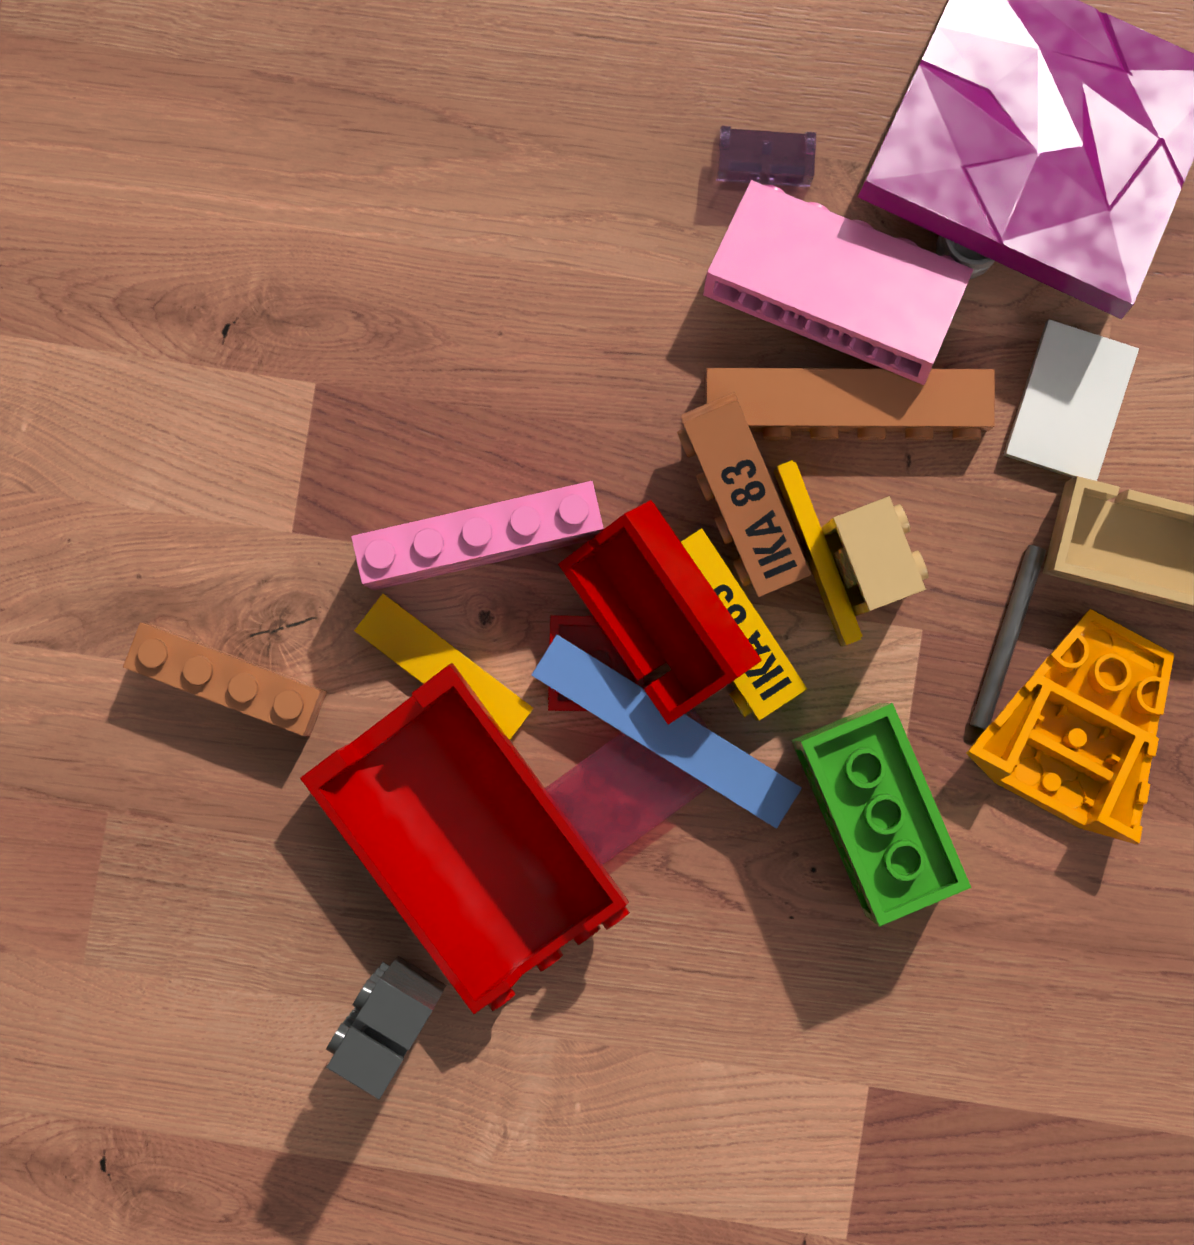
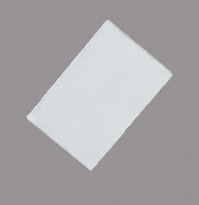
M1050 319L1046 321L1003 456L1071 478L1079 476L1097 481L1139 348Z

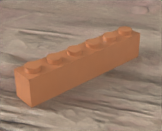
M707 368L705 372V404L735 392L750 430L763 431V439H790L791 432H810V439L833 440L839 438V432H857V439L882 440L886 439V432H905L906 440L934 439V432H952L953 440L968 441L981 439V432H988L995 427V369H931L925 385L885 369Z

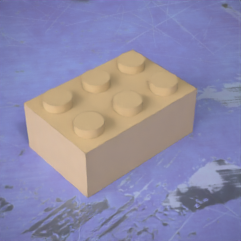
M890 496L833 517L821 527L855 616L926 590L922 581L928 578L925 562L918 550L911 552L905 534L910 532L907 516L900 504L893 506Z

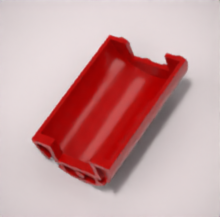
M451 663L411 693L413 696L354 741L333 752L300 777V779L471 1012L475 1014L487 1005L492 1011H495L516 994L512 989L513 985L523 974L534 966H537L540 972L550 967L564 955L560 948L572 939H574L577 945H580L601 929L600 924L608 930L630 912L626 908L629 900L456 666Z

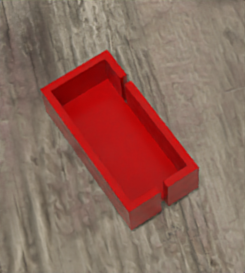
M652 500L624 513L595 535V538L586 542L558 564L637 680H640L667 662L671 670L646 686L644 690L668 725L762 661Z

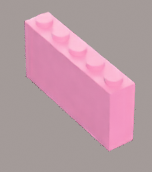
M751 180L709 267L703 296L925 385L974 269L957 263L951 256H940L922 249L909 239L895 238L877 231L864 221L850 220L832 213L819 203H807L790 196L774 185H763Z
M588 481L353 535L351 538L362 584L372 590H378L587 542L595 538L594 536L604 528L593 481Z

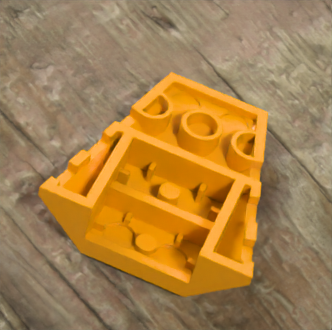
M1089 609L968 749L966 754L994 783L1080 829L1137 845L1140 843L1143 827L1140 826L1143 806L1148 801L1150 784L1148 783L1152 758L1156 756L1159 738L1156 735L1160 716L1164 713L1174 653Z

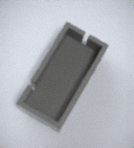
M399 956L390 966L382 962L375 973L366 981L352 1004L355 1007L354 1010L341 1023L329 1042L326 1050L334 1055L326 1068L380 1100L404 1060L406 1052L411 1048L436 1006L446 984Z

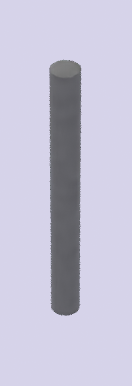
M1034 545L1027 546L970 722L972 726L986 730L991 723L1046 550Z

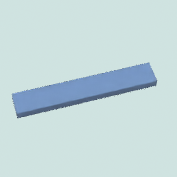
M559 635L555 636L531 674L536 679L776 829L802 787L685 714L668 725L642 687Z

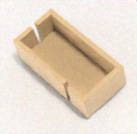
M1079 476L1066 481L1043 574L1194 612V506L1130 489L1118 494L1120 488L1118 486ZM1115 497L1114 503L1107 501Z

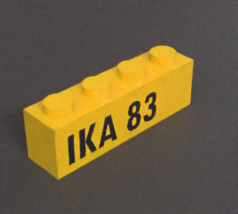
M701 528L681 541V543L762 659L757 665L731 682L735 690L729 693L730 698L744 718L752 714L756 721H760L807 690V687Z

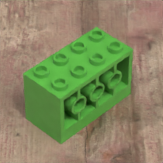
M877 703L791 740L867 918L880 927L972 888L893 703Z

